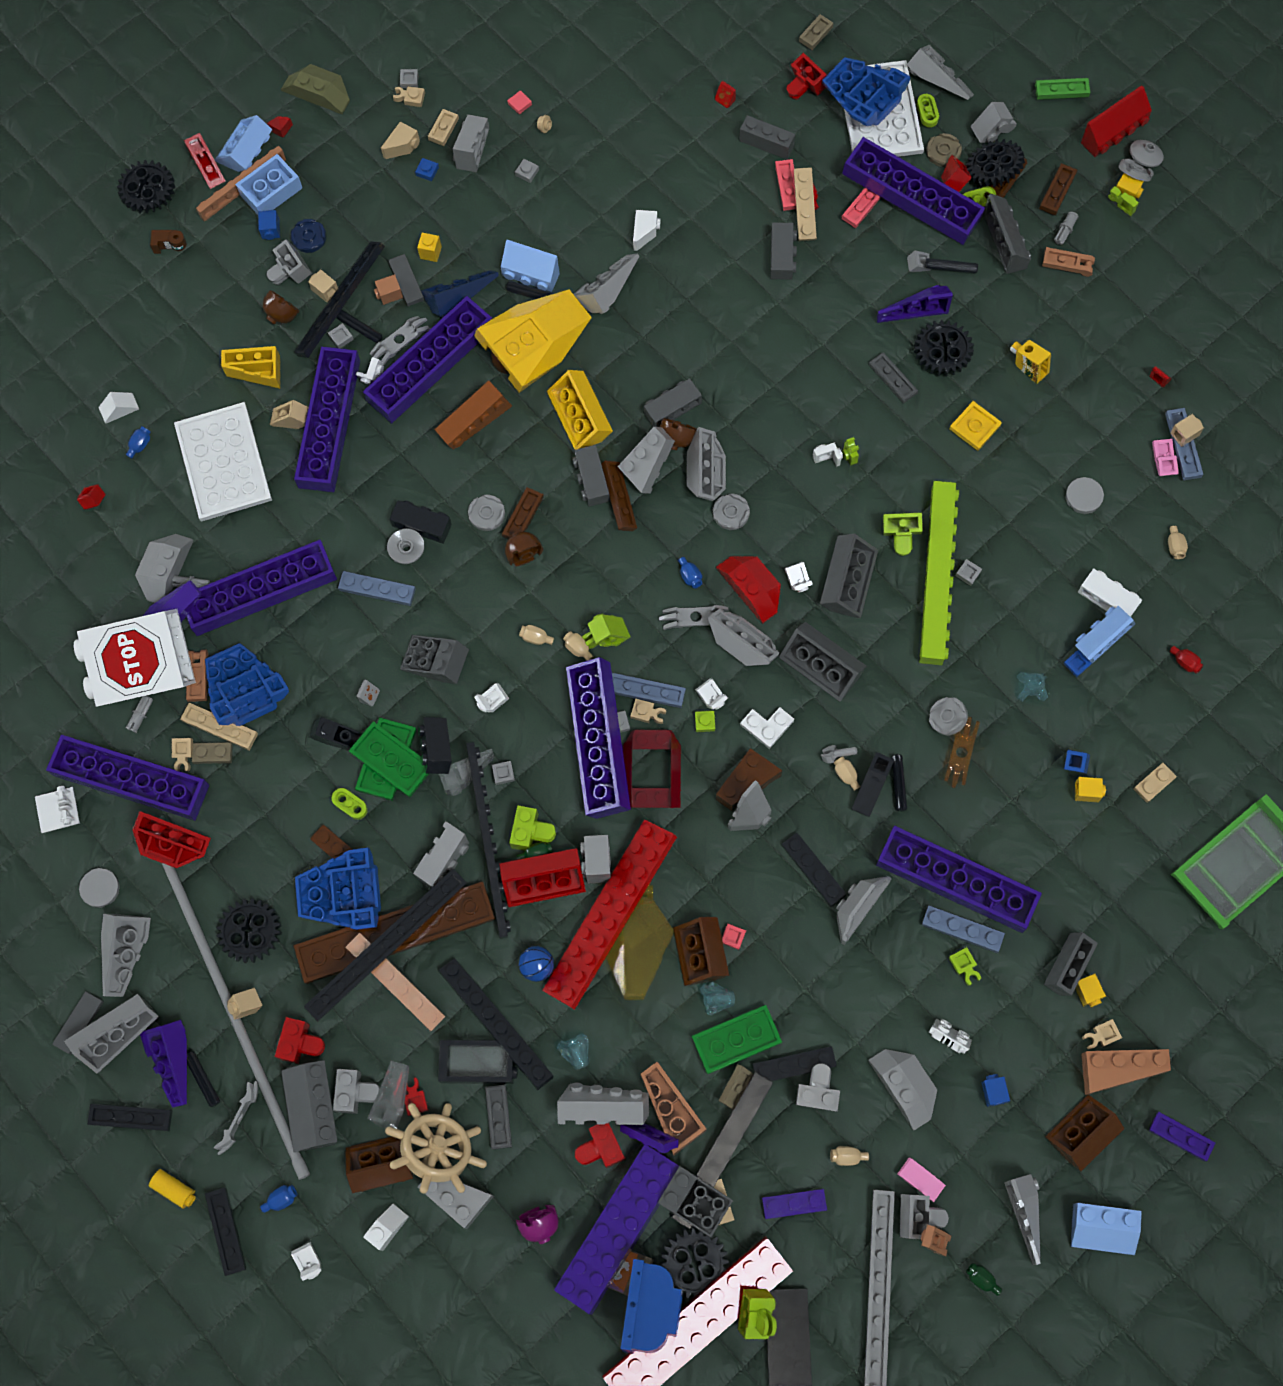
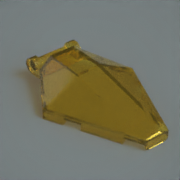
M653 885L647 887L643 894L647 895V898L641 897L606 956V961L625 1000H643L663 959V954L674 934L673 928L653 900Z

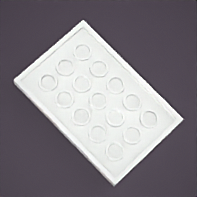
M906 60L877 64L881 65V69L886 70L887 67L896 68L909 75ZM909 81L906 90L902 93L900 103L879 125L865 126L853 119L844 109L852 152L862 137H865L898 157L923 154L924 147L911 81Z
M245 402L174 422L201 522L272 501Z

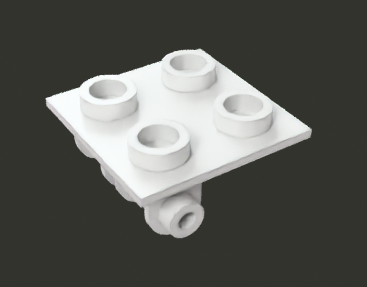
M59 786L55 792L35 797L41 833L80 824L73 787L65 789V786Z
M936 1019L929 1031L932 1034L931 1036L938 1041H941L943 1036H945L942 1041L943 1044L947 1038L950 1039L948 1047L954 1042L951 1049L959 1054H965L970 1048L972 1042L969 1038L970 1036L962 1030L957 1031L953 1029L952 1024L944 1019H941V1021Z

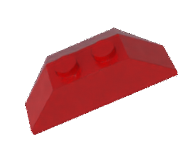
M730 556L716 567L762 624L777 614L781 584L758 557Z
M141 811L133 827V834L140 855L174 868H179L204 857L211 839Z

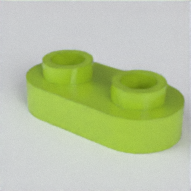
M930 94L920 95L917 101V109L921 123L926 127H934L939 120L935 99Z
M986 186L968 191L963 195L971 197L973 201L984 207L988 199L985 197V193L988 192L989 194L996 195V192L992 187Z
M339 788L333 792L332 802L341 811L356 820L366 816L368 809L360 798L344 788ZM341 797H346L344 802L339 801ZM360 807L361 811L359 813H355V809Z

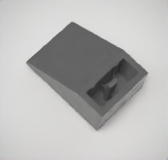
M412 635L400 670L444 683L457 684L469 649L457 640Z
M679 1166L658 1201L660 1205L709 1237L713 1236L733 1202L732 1199Z

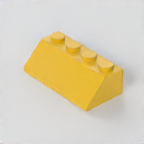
M568 370L547 390L575 450L598 444L613 432L584 371Z

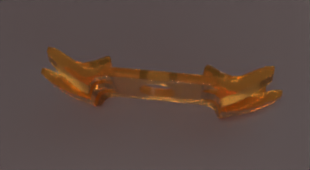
M968 717L963 734H960L961 731H959L955 736L944 781L948 782L951 769H955L952 781L953 788L956 787L960 771H963L961 785L965 786L971 754L980 724L979 721H976L973 734L969 736L972 717ZM960 747L965 748L967 756L963 758L958 757L956 750Z

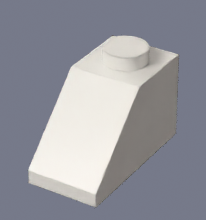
M636 210L633 237L634 251H638L656 237L657 229H660L661 219L657 218V211Z
M392 1204L374 1222L364 1235V1238L378 1250L383 1251L409 1216L395 1204Z

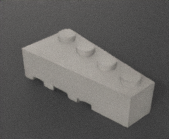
M137 994L64 1042L75 1057L98 1074L159 1016L150 1004Z
M569 1084L557 1101L558 1124H565L566 1120L576 1121V1124H584V1121H596L597 1124L615 1121L616 1125H643L649 1116V1093L642 1092L641 1090H622L619 1087L603 1088L600 1085Z

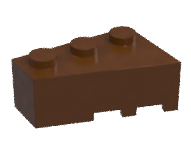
M750 748L717 792L716 800L732 811L737 808L741 796L755 780L763 790L771 782L781 777L782 770Z

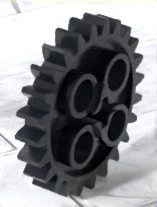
M996 139L995 143L989 141V145L982 144L983 148H976L977 153L972 152V157L968 158L969 163H966L967 170L972 177L970 180H973L974 184L979 183L980 187L984 184L985 186L992 184L993 188H995L996 184L999 183L1002 186L1004 181L1009 183L1010 178L1015 179V174H1020V169L1024 168L1025 157L1021 146H1018L1017 143L1012 144V140L1006 143L1005 139L999 142Z
M144 160V164L137 161L136 167L131 164V170L125 168L127 174L121 173L123 179H118L120 184L117 186L118 194L123 204L125 203L127 208L131 207L133 212L136 209L139 213L145 210L146 214H148L149 209L155 212L156 207L162 209V203L168 205L166 199L172 200L170 194L175 193L173 190L176 187L174 184L175 180L170 170H167L166 166H162L160 162L155 165L153 160L150 164L146 160Z
M943 320L940 321V324L933 321L932 327L927 324L926 330L922 328L920 334H917V340H915L914 344L916 346L914 353H917L916 359H921L919 365L925 364L924 370L930 368L931 374L937 371L938 376L941 375V372H944L946 377L948 372H951L952 375H955L956 370L961 372L962 367L966 368L968 362H971V356H973L974 352L972 350L974 344L971 343L972 337H967L969 331L962 332L964 326L957 328V322L950 325V320L947 321V324H944ZM941 334L944 335V347L942 346L943 338ZM944 349L946 350V354H945L946 362H944V358H943V356H944Z
M253 898L250 900V903L243 899V905L236 901V908L229 905L230 912H223L225 919H219L222 926L216 927V929L221 931L216 937L223 939L218 944L225 946L222 951L224 953L229 952L228 957L230 958L235 956L237 962L242 958L244 963H247L249 958L253 963H255L256 957L263 960L262 954L264 953L270 956L268 950L270 948L276 949L273 943H279L280 941L276 936L282 935L277 930L282 925L276 923L280 917L278 915L273 916L276 911L274 909L269 910L270 905L268 903L263 906L262 900H259L256 904ZM240 916H244V922L237 925V919ZM264 917V923L261 926H257V920ZM250 927H251V928L253 929V931H250V932L247 934V933H246V930H249ZM241 935L242 941L239 944H234V939ZM261 937V943L258 946H254L255 938Z
M692 1227L689 1234L686 1229H683V1236L676 1232V1240L669 1238L672 1245H664L668 1253L661 1254V1257L666 1259V1261L660 1263L662 1267L667 1268L666 1270L670 1273L675 1288L682 1289V1292L686 1291L687 1298H689L691 1293H694L696 1297L698 1293L717 1279L722 1272L727 1270L723 1265L729 1263L728 1259L723 1258V1256L727 1255V1251H720L724 1246L723 1243L716 1244L717 1236L711 1239L708 1235H703V1232L700 1230L696 1233L694 1227ZM689 1244L692 1246L695 1259L700 1261L697 1263L701 1275V1281L697 1280L693 1265H689L692 1263L688 1250ZM699 1244L707 1246L704 1254L696 1253V1247ZM685 1251L687 1253L686 1259L678 1261L676 1259L677 1252ZM705 1265L713 1266V1272L710 1275L702 1273ZM684 1272H692L693 1279L688 1282L682 1279Z

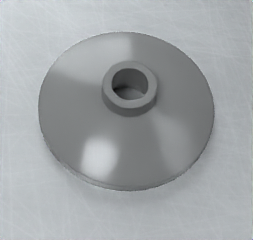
M1136 140L1130 146L1132 158L1143 166L1157 167L1164 159L1162 150L1148 140Z
M401 529L393 533L389 538L387 551L395 562L410 564L422 556L424 541L422 536L415 530ZM405 547H410L408 551H404Z

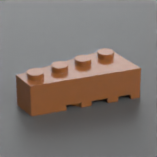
M487 381L434 430L454 450L510 409L512 405L490 381Z

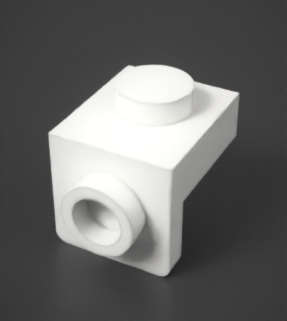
M372 357L367 374L356 372L360 382L369 385L371 382H374L384 371L383 362Z
M835 442L828 445H819L814 449L813 459L815 464L833 458L836 467L840 466L843 455L841 449L836 447Z
M804 562L785 568L792 590L803 592L809 589L808 586L813 585L812 581L809 580Z
M711 678L695 689L709 709L717 710L725 704L724 701L728 699L726 695L722 694Z
M495 683L482 695L477 694L474 697L478 708L483 712H494L509 699L499 683Z
M311 1242L291 1251V1255L300 1271L302 1281L313 1279L322 1271L321 1261Z

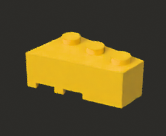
M276 346L221 350V367L227 377L280 389V355Z

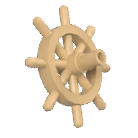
M410 1103L408 1110L414 1120L407 1126L405 1132L393 1127L385 1129L387 1135L401 1139L400 1151L402 1157L392 1161L390 1168L397 1169L406 1165L415 1175L422 1178L420 1192L423 1194L428 1192L430 1182H446L450 1180L459 1193H463L465 1186L460 1180L459 1175L464 1171L466 1165L471 1164L480 1168L487 1166L485 1160L471 1155V1142L469 1138L480 1134L481 1128L476 1126L465 1131L458 1122L449 1118L452 1110L450 1103L444 1105L442 1115H421L416 1105ZM429 1127L437 1128L436 1135H433ZM421 1130L426 1139L413 1134ZM445 1131L450 1133L452 1137L445 1139ZM411 1143L421 1146L423 1149L413 1152ZM458 1143L460 1151L449 1148V1146ZM447 1156L457 1159L459 1162L452 1166ZM440 1161L444 1169H436V1162Z

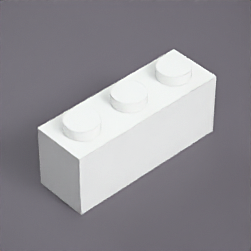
M1095 569L1091 571L1078 591L1079 594L1105 611H1108L1111 607L1116 608L1119 606L1130 617L1142 601L1136 593L1129 592L1123 588L1122 584L1112 581L1104 572Z

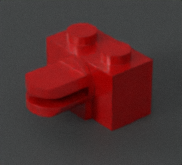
M802 53L791 64L796 78L787 85V92L790 98L798 100L808 89L818 96L826 88L822 80L827 74L807 55Z
M286 1017L274 1057L279 1060L299 1064L302 1053L311 1056L321 1055L325 1050V1043L322 1038L307 1034L310 1026L308 1023Z
M609 1123L597 1124L589 1128L593 1139L578 1146L575 1150V1158L582 1165H588L602 1158L606 1168H609L625 1160Z

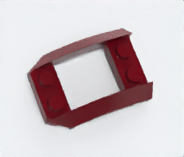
M633 730L623 745L630 807L681 808V745L672 730ZM633 749H671V788H632Z

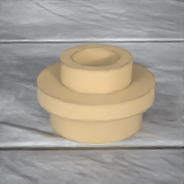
M540 116L537 121V128L542 133H547L552 127L550 116Z

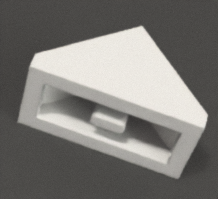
M110 392L99 406V410L105 423H109L139 410L133 393Z

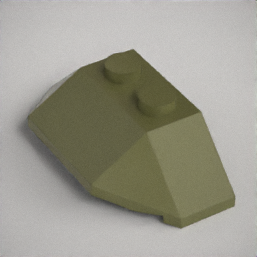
M312 64L289 75L281 88L282 92L339 114L344 113L350 102L341 75Z

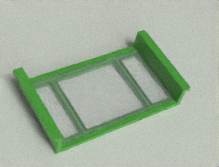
M1267 794L1255 802L1171 874L1213 919L1220 930L1227 927L1230 921L1283 876V812Z

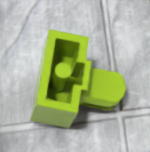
M922 513L884 514L883 536L893 535L896 554L900 556L908 555L912 550V535L923 532Z
M604 614L594 616L593 620L588 623L590 632L582 636L589 649L597 645L604 647L618 646L631 638L622 617Z
M517 806L509 844L512 849L525 851V849L532 845L533 841L552 842L556 836L554 825L537 821L539 815L537 809Z
M743 1289L737 1330L744 1339H769V1336H774L776 1333L777 1323L772 1315L776 1302L767 1289Z

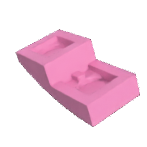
M1154 440L1152 446L1159 476L1178 475L1177 456H1174L1173 440Z
M910 1157L898 1172V1175L909 1185L916 1188L924 1196H930V1201L932 1202L936 1200L946 1186Z

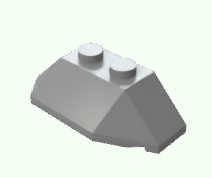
M699 427L687 450V487L696 497L713 501L726 489V455L716 438L715 431Z
M174 534L149 542L135 574L147 601L155 603L171 593L173 589L172 583H175L172 582L174 575H179L194 541L193 539Z
M720 608L709 616L708 620L716 643L744 665H768L779 655L772 640L741 616L725 612Z
M887 876L861 880L858 885L855 883L848 891L850 896L846 901L842 899L836 907L839 910L836 917L841 944L845 945L889 885L892 878Z
M885 1049L868 1060L913 1131L931 1120L937 1089L915 1055Z

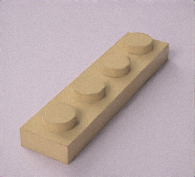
M812 168L794 169L798 241L816 240Z
M191 703L187 705L180 719L184 723L249 751L258 735L256 731L245 726H236L233 723L230 725H219L212 712Z

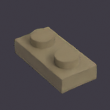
M820 14L801 34L799 42L813 50L833 28L834 23Z
M231 742L193 743L192 763H232L233 744Z
M737 1064L719 1101L734 1110L754 1074Z

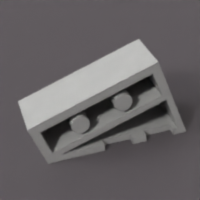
M467 115L465 121H463L461 131L453 147V161H455L457 169L477 172L490 129L488 118Z
M654 426L618 467L641 493L651 494L655 479L658 478L662 464L666 461L675 440L663 428Z
M446 821L443 825L446 828L440 838L436 837L433 843L435 845L429 853L424 855L413 873L417 879L430 888H433L449 871L455 869L458 863L457 859L460 855L463 856L469 849V841L466 835Z
M451 1180L446 1182H430L428 1192L425 1194L464 1229L469 1228L494 1197L465 1184V1191L459 1193Z

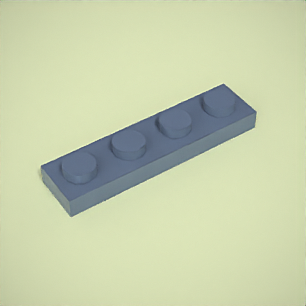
M1185 408L1166 411L1165 416L1169 431L1171 432L1175 424L1187 417ZM1171 435L1183 481L1202 478L1204 474L1194 440L1181 447Z
M345 571L342 573L338 586L339 591L411 606L416 590L415 586Z
M612 673L616 695L682 708L686 688Z
M932 906L927 907L922 926L995 953L999 952L1005 935L1003 932Z

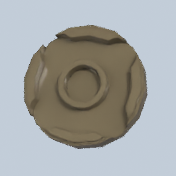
M939 134V136L932 137L928 142L927 157L933 164L946 167L951 155L960 159L962 146H960L959 140L953 135Z

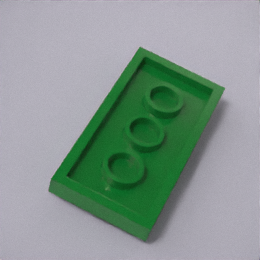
M379 717L377 724L411 748L417 731L416 727ZM363 764L355 790L393 801L397 788Z
M374 721L349 750L350 754L409 798L429 775L425 773V765L421 764V756Z
M767 1005L692 1036L707 1075L782 1044Z

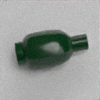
M550 842L532 844L529 848L525 849L524 853L518 854L517 858L520 860L553 853Z
M975 1263L968 1267L966 1273L974 1285L983 1291H992L996 1296L1000 1295L1002 1289L996 1284V1279L989 1270Z

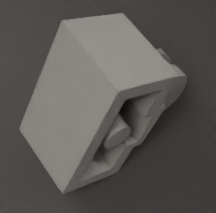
M991 102L971 125V128L980 143H989V141L993 143L1000 133L1011 132L1016 127V122L1013 120L1004 102Z
M287 239L273 249L277 257L275 259L277 264L267 271V277L275 285L281 284L288 277H291L299 284L312 274L297 249Z
M817 1064L812 1068L809 1086L798 1084L795 1105L838 1111L840 1091L830 1089L831 1070L827 1065Z
M337 1069L333 1111L337 1113L358 1114L359 1102L374 1103L381 1097L380 1087L373 1082H361L360 1071Z
M901 1194L900 1237L921 1239L922 1232L926 1229L927 1224L937 1228L945 1227L949 1220L946 1210L938 1207H929L930 1196Z

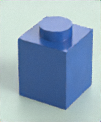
M258 211L259 232L262 239L272 240L280 238V219L277 211Z
M1068 750L1064 769L1087 774L1090 754Z
M998 1074L986 1076V1080L981 1083L987 1107L1010 1102L1005 1077H998Z

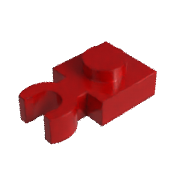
M414 1078L415 1084L413 1087H408L407 1081H403V1087L409 1093V1095L403 1096L409 1117L412 1116L408 1110L410 1103H414L420 1113L429 1111L424 1091L418 1092L420 1084L417 1078Z

